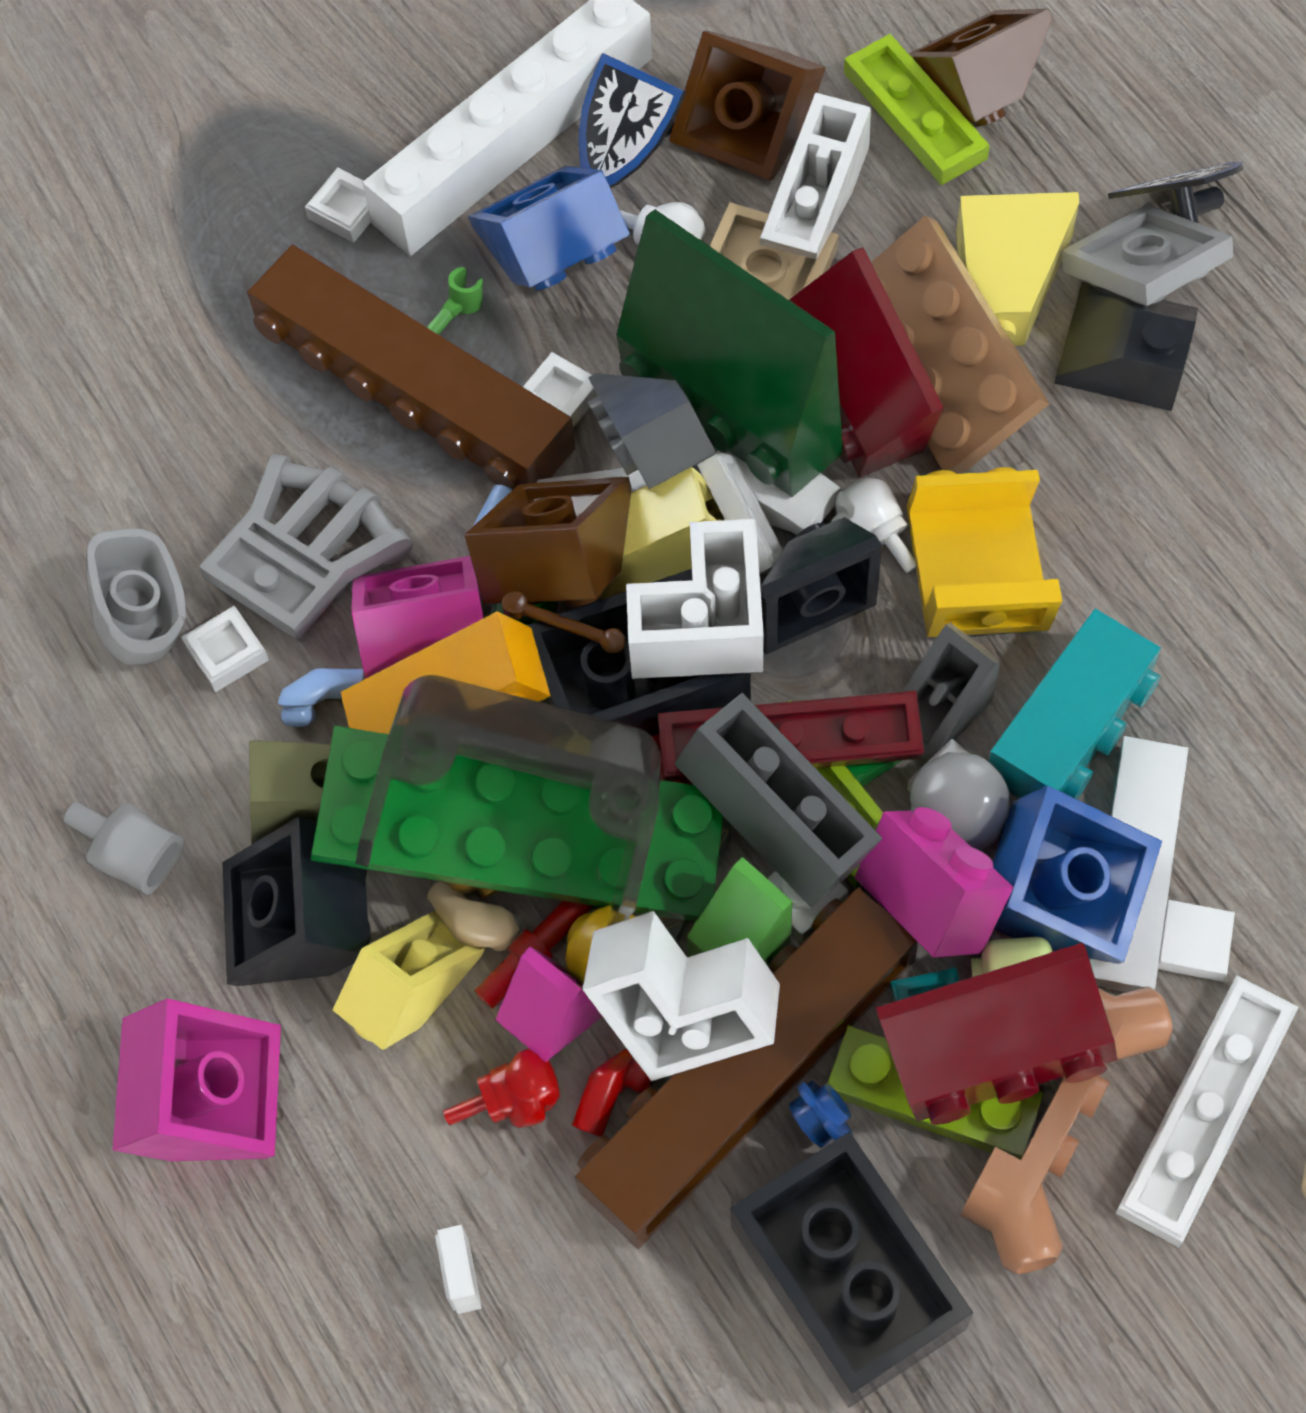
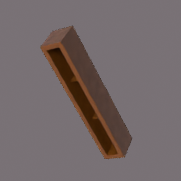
M293 244L247 291L255 316L253 319L254 325L264 337L275 344H280L283 341L296 349L304 361L315 370L322 373L329 370L344 380L347 387L362 400L369 402L374 399L390 409L397 421L412 431H417L420 428L436 438L442 449L453 458L460 461L467 458L480 466L496 485H504L513 489L519 484L537 483V480L551 478L576 449L572 417Z
M857 888L844 902H841L838 898L830 901L819 912L811 925L815 932L799 948L793 944L786 946L768 966L780 984L774 1044L676 1073L659 1091L654 1086H650L630 1105L625 1114L629 1121L610 1140L606 1135L600 1136L579 1158L577 1166L581 1170L575 1175L579 1194L638 1250L845 1035L848 1025L853 1027L890 988L891 981L898 980L915 962L918 942L896 919L860 888Z

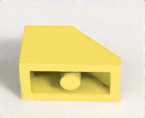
M433 911L363 947L332 1011L349 1023L359 1036L373 1042L380 1049L384 1050L423 1026L478 962L485 947H474L460 943L453 937L437 912Z

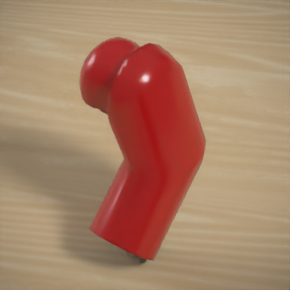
M628 1049L621 1050L590 1073L573 1118L572 1126L587 1133L602 1136L618 1095L627 1087L635 1092L642 1093L653 1085L654 1081L650 1080Z

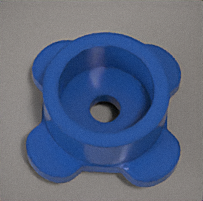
M813 1080L807 1084L802 1082L797 1086L800 1095L789 1103V1108L800 1128L812 1142L823 1148L832 1140H837L849 1131L852 1134L846 1122L852 1117L851 1112L845 1101L832 1086L825 1084L820 1087Z

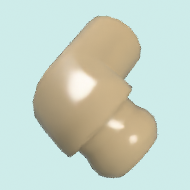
M438 881L428 892V901L453 937L462 944L474 947H490L495 951H505L519 936V927L515 922L513 914L502 906L470 901L464 894L454 891L443 881Z

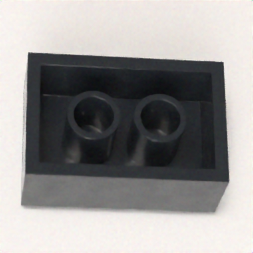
M692 569L654 582L691 581ZM627 591L559 614L603 631L610 628L619 629L624 634L626 642L624 648L618 653H607L603 650L601 644L540 621L527 625L532 628L551 695L546 698V702L571 765L577 766L659 734L658 713L724 708L741 693L751 701V672L632 679L628 639Z
M850 1131L730 1207L732 1230L848 1408L967 1330L973 1316V1311Z

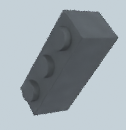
M743 693L696 730L674 763L811 909L848 877L883 839Z

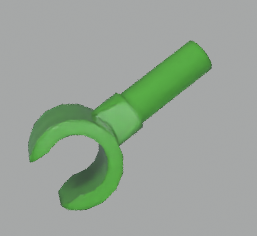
M459 267L453 270L448 278V300L427 328L439 335L459 313L472 314L478 311L483 302V279L480 278L471 288H464L467 282L466 268Z

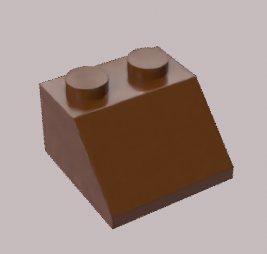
M629 476L519 484L464 534L483 604L502 603L503 597L514 591L524 594L528 604L534 606L542 601H564L568 606H582L599 599L603 590L619 575L622 569L632 490Z

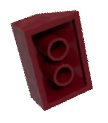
M864 247L849 253L789 299L792 303L835 331L843 454L840 456V459L844 463L851 461L859 478L924 452L944 409Z
M1084 942L876 1007L908 1104L917 1122L929 1118L931 1124L934 1125L950 1123L971 1113L970 1105L996 1097L1001 1104L1018 1102L1035 1095L1039 1091L1038 1084L1064 1076L1068 1083L1086 1081L1103 1074L1107 1070L1106 1063L1118 1060L1114 1037Z

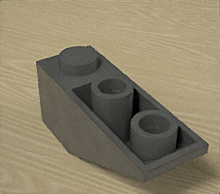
M595 373L588 377L598 395L588 401V404L627 476L639 470L649 490L716 454L689 400L676 380Z

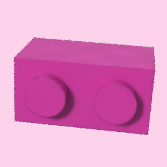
M925 807L916 808L914 811L883 812L875 830L883 839L860 863L854 878L933 958L982 954L1014 887L993 868V862L986 854L972 848L951 828L950 820L943 814Z

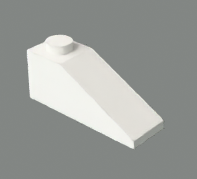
M815 93L760 237L761 245L817 260L853 192L870 146L871 107Z

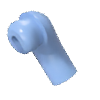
M313 669L282 689L278 699V704L283 706L281 712L282 722L291 727L309 726L316 717L314 704L325 699L342 700L341 691L365 679L363 669Z

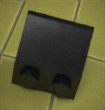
M297 817L222 862L227 985L246 986L331 976L354 964L361 949L370 944L371 926L368 921L366 895L367 869L312 861L311 855L317 821Z

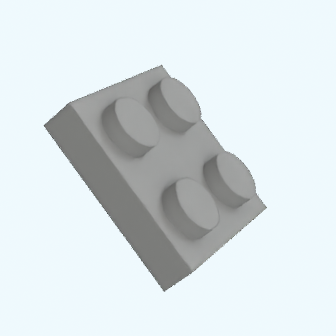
M1146 204L1062 250L1063 272L1087 281L1092 286L1104 288L1135 303L1148 306L1162 301L1166 295L1193 280L1206 276L1210 270L1233 258V238L1226 233Z

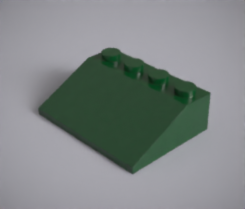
M656 209L646 215L616 333L621 360L619 369L622 376L676 380L689 400L711 444L717 450L723 453L729 451L745 462L753 475L762 483L767 485L773 483L790 497L795 496L843 454L835 331Z

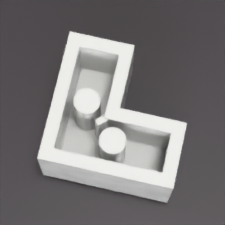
M756 519L690 522L691 581L626 584L632 679L763 672L764 636Z
M654 911L593 932L583 991L651 1081L774 1044L780 984L748 938L687 958Z

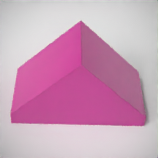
M529 946L520 958L495 1020L536 1053L543 1061L547 1062L603 1016L583 991V984L571 976L561 964Z

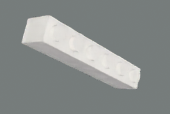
M589 0L362 182L372 225L411 257L581 117L582 105L590 80L602 53L637 69L643 67L653 58L650 13L633 0Z

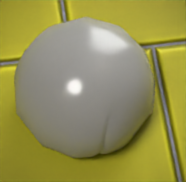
M947 752L924 764L912 783L910 811H914L919 807H925L943 814L950 820L951 828L968 845L981 852L997 843L1009 817V790L1002 775L990 762L975 754Z

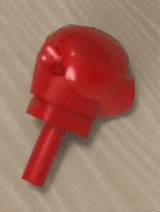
M524 1049L517 1053L511 1062L489 1071L490 1074L477 1078L481 1094L443 1110V1114L449 1126L485 1110L488 1111L494 1123L508 1118L516 1128L535 1126L545 1120V1112L552 1109L561 1097L555 1071L549 1060L545 1062L532 1050Z

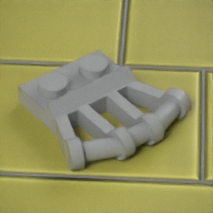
M272 454L265 468L251 509L202 562L199 569L205 580L299 641L331 602L341 599L349 582L381 564L388 565L400 561L409 554L413 547V542L404 529H396L381 508L380 497L367 488L358 490L347 483V476L334 467L322 470L293 464L289 456ZM286 487L305 490L276 525L270 522L280 493ZM335 503L342 508L309 546L296 539L326 505L330 506ZM359 526L367 528L373 537L372 541L334 562L329 561Z

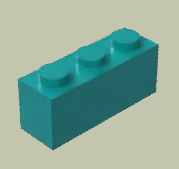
M1095 608L990 751L988 762L1002 775L1009 793L1017 798H1021L1045 786H1050L1078 799L1093 775V771L1086 768L1098 751L1106 756L1111 753L1127 727L1128 723L1121 720L1132 703L1142 708L1157 687L1161 675L1153 670L1161 647Z

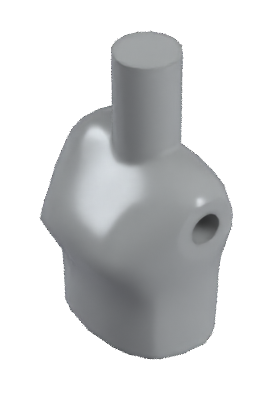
M75 802L68 808L64 817L65 824L92 839L86 854L88 864L109 877L127 883L144 895L153 893L162 884L177 862L184 846V838L159 825L145 812L129 803L121 804L106 818L84 804Z

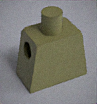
M249 741L251 845L297 817L314 821L318 820L331 744Z

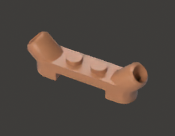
M1145 987L1113 996L1098 988L1114 1037L1118 1060L1162 1049L1167 1045L1173 1031L1172 1019L1167 1004L1159 992L1150 987ZM1064 1076L1022 1159L1020 1160L997 1147L994 1148L960 1216L992 1232L1004 1269L1014 1274H1025L1050 1266L1058 1260L1063 1246L1042 1184L1048 1172L1060 1178L1062 1177L1080 1140L1068 1135L1079 1112L1092 1119L1110 1081L1097 1076L1082 1082L1068 1083Z

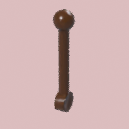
M510 592L502 599L504 614L514 620L527 616L601 644L603 650L607 653H618L625 646V636L619 629L610 628L603 631L528 604L526 596L521 592Z

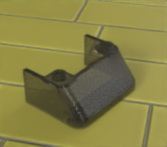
M426 675L410 682L401 694L386 740L360 835L355 864L369 867L392 779L414 785L435 783L449 772L455 756L460 755L590 789L588 807L591 818L596 826L610 836L627 840L607 927L628 920L636 908L659 809L661 754L655 740L648 733L636 727L443 676Z

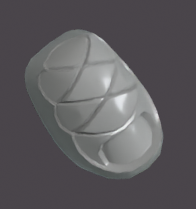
M118 529L100 532L93 536L86 550V580L91 616L100 640L111 656L125 665L143 666L160 661L174 646L186 618L183 587L165 544L157 535L145 529Z

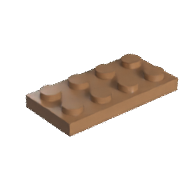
M925 215L871 263L944 407L927 445L942 470H950L956 474H962L1050 403L939 223Z

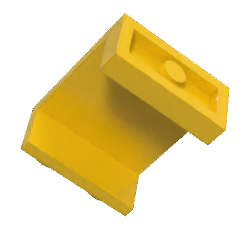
M999 467L982 473L956 474L950 470H938L927 475L915 477L906 510L927 637H937L945 624L950 622L966 635L1050 630L1063 601L1059 579L1044 580L1030 509V504L1040 482L1038 470L1017 471L1010 467Z

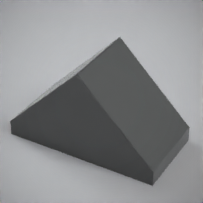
M951 622L945 624L902 691H916L924 748L922 758L927 762L951 739L955 741L992 702L1001 663L999 659Z

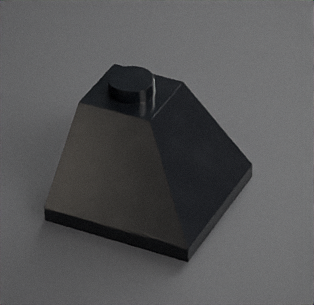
M1082 281L1054 384L1172 411L1190 348L1198 308L1166 300L1145 306L1104 288L1095 287L1090 283Z
M843 517L827 525L817 523L808 526L787 543L761 585L763 651L765 655L876 606L882 544L875 534Z

